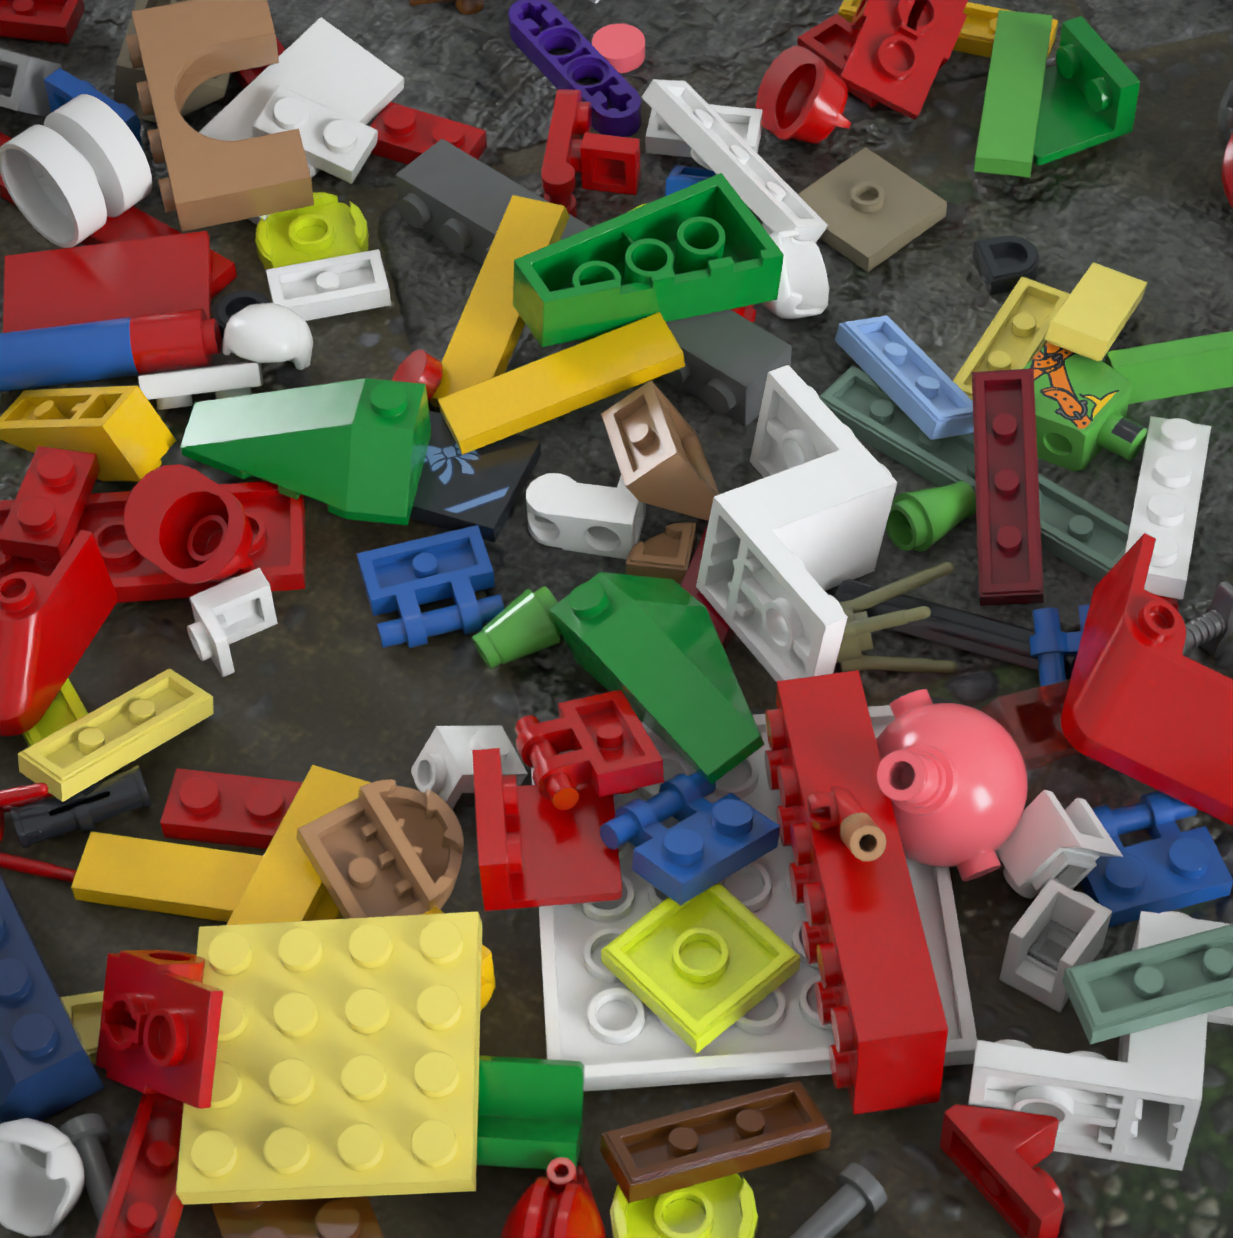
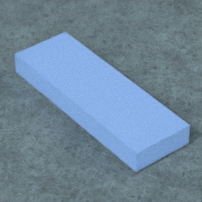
M888 316L839 323L835 337L838 345L930 440L974 433L973 401Z

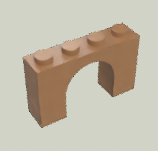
M189 0L132 11L136 34L126 35V41L133 69L144 67L147 81L138 82L136 85L143 116L155 114L158 129L147 131L154 164L166 162L169 177L158 179L165 213L177 211L181 232L314 205L311 175L299 129L237 141H224L213 139L197 132L181 116L187 98L204 81L225 73L279 63L276 35L268 1Z

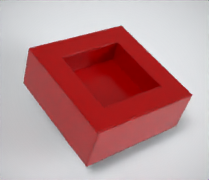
M585 132L580 146L582 189L637 195L641 181L640 139Z

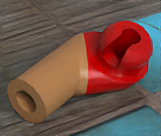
M831 786V792H814L808 797L809 820L815 830L823 831L835 827L842 842L856 858L862 861H872L883 854L886 848L885 834L848 789Z

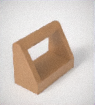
M650 380L601 413L625 487L639 502L709 521L713 498L720 493L699 437L690 424Z

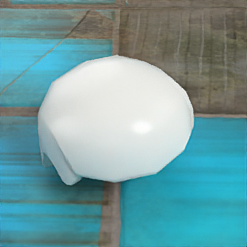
M798 230L778 231L769 235L784 254L778 298L774 301L762 303L763 306L777 317L789 320L821 314L828 306L829 297L827 272L820 249L813 241L793 239V237L800 235Z
M275 303L253 304L237 312L229 319L223 338V353L225 355L235 353L241 358L258 363L291 361L295 364L296 369L299 370L310 365L313 337L305 320L291 308Z
M30 1118L1 1123L0 1223L5 1228L28 1237L51 1235L72 1211L82 1194L85 1180L82 1159L70 1138L50 1124Z

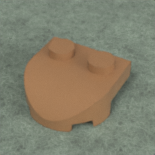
M381 780L368 783L359 788L357 799L297 830V841L344 919L421 915L435 906L441 909L450 897L459 875L464 848L463 833L459 820L444 799L429 789L423 793L412 788L397 786L395 780Z

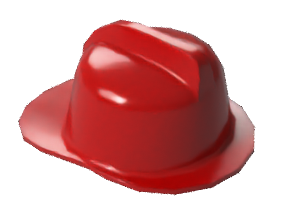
M793 46L784 50L772 62L763 77L756 101V109L763 110L764 128L781 140L787 141L791 138L807 143H820L829 136L835 127L849 128L852 124L843 115L847 102L848 87L839 75L826 66L823 59L804 47Z
M182 464L164 465L147 473L132 489L125 505L124 528L129 543L140 555L176 580L187 584L224 581L236 574L239 569L251 570L255 565L249 557L252 549L253 532L250 521L244 514L242 504L232 493L199 471Z

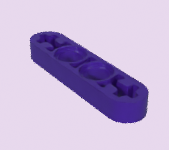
M518 0L513 3L509 9V29L512 41L557 89L581 90L582 101L591 102L592 105L591 126L603 135L628 137L636 133L641 126V97L638 92L548 0ZM542 25V32L540 33L539 26ZM557 48H567L573 51L566 55H551L548 53L550 50ZM582 78H597L601 80V82L595 85H580L576 83L577 80ZM607 101H609L611 109H608Z

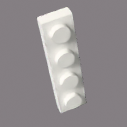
M652 80L642 98L656 112L655 119L669 132L679 135L692 148L690 154L698 164L714 171L716 174L722 173L747 207L763 221L762 226L769 235L778 231L798 230L800 235L793 237V239L817 242L828 225L686 81Z
M1150 416L1125 553L1144 533L1156 538L1144 590L1154 595L1183 600L1211 426L1195 424L1179 418L1165 419Z

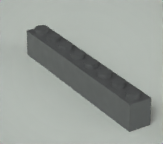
M444 139L439 140L396 174L400 216L411 226L425 230L443 241L452 251L462 253L480 265H483L512 195L548 202ZM569 214V220L560 240L591 227ZM730 309L666 322L683 351L685 367L661 377L670 385L679 386L699 398L714 412L726 415L744 427L749 425L760 413L768 372L786 365L791 367V345Z

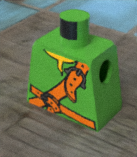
M1047 342L1023 368L1034 369L1038 459L1074 472L1084 470L1103 448L1128 461L1134 459L1145 442L1147 428L1126 418L1132 387L1128 379L1103 361L1092 360Z

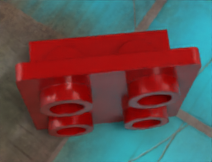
M500 748L472 750L478 860L484 910L493 911L619 900L622 897L619 849L608 848L600 836V827L615 818L613 794L599 797L591 782L577 785L576 790L579 794V799L576 805L568 810H559L553 805L552 801L544 799L540 795L536 785L517 786L516 774L503 775Z

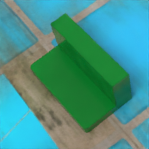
M479 1055L477 1165L547 1169L552 1160L567 1158L577 1167L583 1138L584 1064L580 1061Z

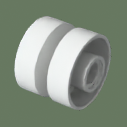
M78 95L49 114L44 121V126L32 125L0 147V174L14 203L41 235L63 248H72L105 225L107 216H119L148 196L152 188L150 167L136 137L115 111L91 95Z

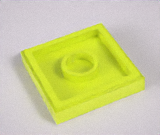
M720 883L715 884L681 906L671 898H666L601 949L602 964L695 1053L701 1051L799 971L801 957Z

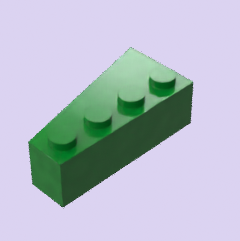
M719 173L515 259L513 306L541 347L600 336L658 312L661 313L665 322L777 300L784 254L724 175Z

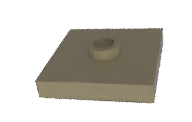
M866 147L798 193L828 225L819 239L866 272L871 271L946 217L947 201Z

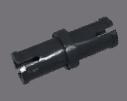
M138 765L132 767L131 770L101 779L64 802L55 796H51L18 808L17 806L10 808V812L21 845L25 849L31 847V844L81 828L83 834L96 830V822L143 806H151L152 803Z

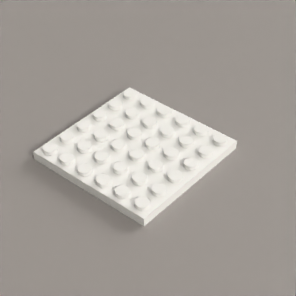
M889 705L868 707L876 739L895 720ZM754 714L753 718L765 745L717 780L715 792L705 797V799L714 803L727 794L733 793L777 823V806L782 805L780 791H771L767 781L764 754L765 750H770L766 731L765 714ZM641 722L663 759L664 782L678 774L689 776L697 772L645 723ZM574 750L561 752V753H559V754H563V753H567V752H572V751H574ZM531 767L532 785H535L533 780L534 768ZM662 783L641 787L627 794H613L615 813L619 807L633 799L645 801L658 794ZM671 817L661 824L669 829L679 823V821ZM780 835L777 848L719 883L801 956L800 970L698 1053H695L601 962V949L668 898L667 895L632 871L633 849L636 848L634 845L627 842L618 847L622 881V897L619 900L539 907L547 1059L582 1062L585 1067L584 1091L832 1074L829 1060V1045L835 1044L832 1024L822 1026L820 1022L815 994V983L821 982L818 963L808 964L802 936V922L808 921L805 903L796 905L794 902L789 875V863L795 862L792 846H782ZM906 858L948 1026L944 1066L974 1064L977 1035L949 867L924 865Z

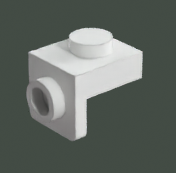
M260 568L238 577L228 578L217 586L189 597L195 623L187 626L191 643L200 660L204 661L211 658L222 677L235 672L229 644L278 624L270 584Z
M436 726L411 769L417 788L423 793L427 789L432 790L444 799L451 809H453L462 793L475 792L472 750L500 748L503 775L516 774L517 786H521L528 773L502 726Z

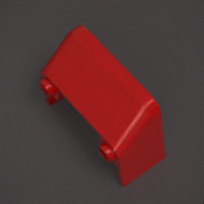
M85 530L79 532L50 577L33 572H16L0 579V736H15L27 732L42 719L119 600L92 532Z
M1144 533L1094 587L1061 714L1062 731L1067 741L1085 756L1233 826V679L1182 655L1186 640V627L1182 616L1168 601L1144 590L1156 538Z

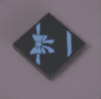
M429 411L432 434L409 519L452 531L478 525L482 539L496 542L541 456L540 441L514 434L462 455L442 414Z

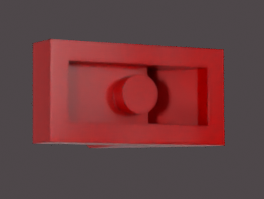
M955 1104L944 1112L940 1148L1020 1238H1058L1065 1206L1061 1192L1047 1172L1039 1167H1034L1033 1169L1032 1167L1049 1156L1054 1150L1060 1121L1050 1115Z

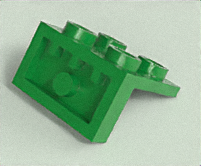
M1082 16L1062 22L1060 45L1056 51L1057 65L1045 69L1033 162L1036 165L1049 163L1133 131L1140 80ZM986 90L984 91V95H983V103H984V100H985Z

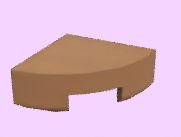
M696 523L670 524L665 526V532L649 538L644 543L639 541L634 545L627 557L626 575L673 579L676 583H682L693 558L696 542Z

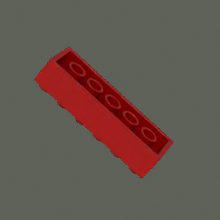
M859 670L777 681L776 709L766 710L765 712L766 731L770 750H765L764 754L765 768L770 790L780 791L782 805L777 806V823L780 826L781 844L783 847L792 846L795 862L789 863L793 899L796 905L805 903L808 921L802 922V936L808 964L818 963L821 982L815 983V994L820 1022L822 1026L832 1024L835 1044L829 1045V1060L835 1088H848L853 1115L939 1102L948 1026L891 798L881 791L877 782V769L881 758ZM831 786L848 789L885 834L886 848L883 854L875 860L862 861L856 858L842 842L835 827L823 831L815 830L809 820L808 797L814 792H831Z

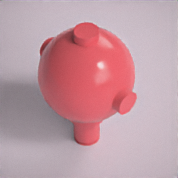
M927 689L917 690L894 700L889 706L895 720L876 739L881 758L877 769V782L881 791L891 798L905 857L934 867H957L963 882L979 878L1000 868L1001 864L995 850L1006 842L1014 832L1023 814L1027 799V772L1022 754L1016 742L1001 724L984 712L961 704L933 703Z

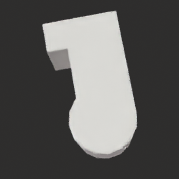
M548 473L533 480L526 490L528 530L532 538L540 544L562 548V550L627 559L630 551L639 541L646 516V503L639 502L625 487L622 475L616 488L576 483L567 475Z

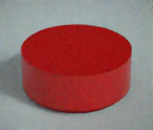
M416 350L400 364L391 381L426 384L429 402L442 380V363L424 350Z

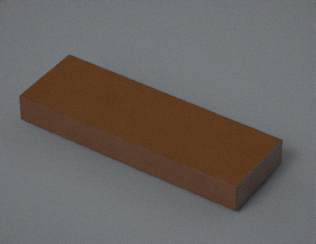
M799 1080L601 1133L600 1152L627 1202L632 1203L829 1148L832 1130Z

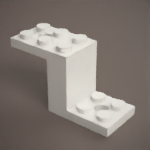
M789 365L768 372L750 457V463L764 478L714 496L696 584L698 590L776 682L833 674L848 617L843 612L837 599L828 595L825 591L839 586L843 580H854L874 572L897 486V481L892 477L889 470L872 456L855 437L852 430L843 424L821 401L816 391L808 386Z
M1141 911L1132 951L1230 924L1193 919L1184 913L1174 911L1159 914ZM1233 1005L1120 1036L1118 1061L1107 1060L1104 1056L1090 1051H1075L1067 1054L1034 1049L1030 1045L1017 1040H1000L995 1043L977 1040L967 1106L1056 1117L1060 1122L1053 1151L1182 1171L1202 1101L1207 1022L1233 1026Z

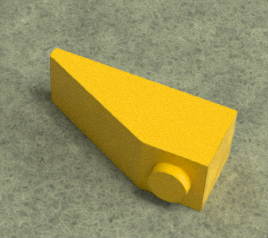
M138 385L24 390L0 416V440L34 454L38 446L94 453L97 455L100 467L97 479L101 481L139 482L147 473L161 466V458L176 442V439Z

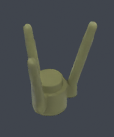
M948 561L855 599L839 602L843 612L848 617L836 661L840 662L842 672L865 669L919 673H954L957 670V664L949 660L862 655L861 651L874 649L871 632L926 619L931 615L929 607L921 606L908 610L904 609L869 618L867 611L860 612L950 574L954 569L953 564Z

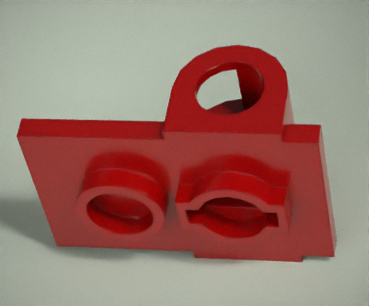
M861 0L850 25L851 28L855 30L860 28L839 76L846 85L915 120L919 116L937 71L948 61L967 17V14L963 13L968 0Z
M121 950L120 953H108L96 1066L107 1070V1078L144 1094L162 1093L197 1109L211 1108L223 990L203 983L205 958L190 953L168 950Z

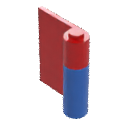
M208 231L5 256L3 333H0V392L209 367L212 364V354L221 353L219 325L217 319H212L210 237Z

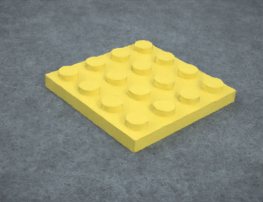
M479 912L199 927L197 956L205 958L203 983L223 990L211 1108L197 1109L185 1103L183 1106L176 1194L183 1205L476 1191L482 921Z

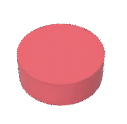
M628 24L607 25L599 29L592 38V45L620 74L637 69L645 60V37L634 26Z

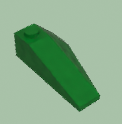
M363 378L195 402L180 446L181 454L242 479L256 476L277 484L280 494L297 500L302 494L326 503L329 513L345 519L408 525L432 434L426 384Z
M599 572L586 583L576 587L567 597L549 609L576 662L609 692L622 690L637 717L709 783L714 784L765 745L707 608L673 579Z

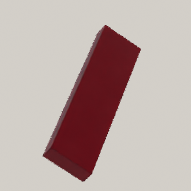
M1034 369L972 372L980 606L1044 603Z

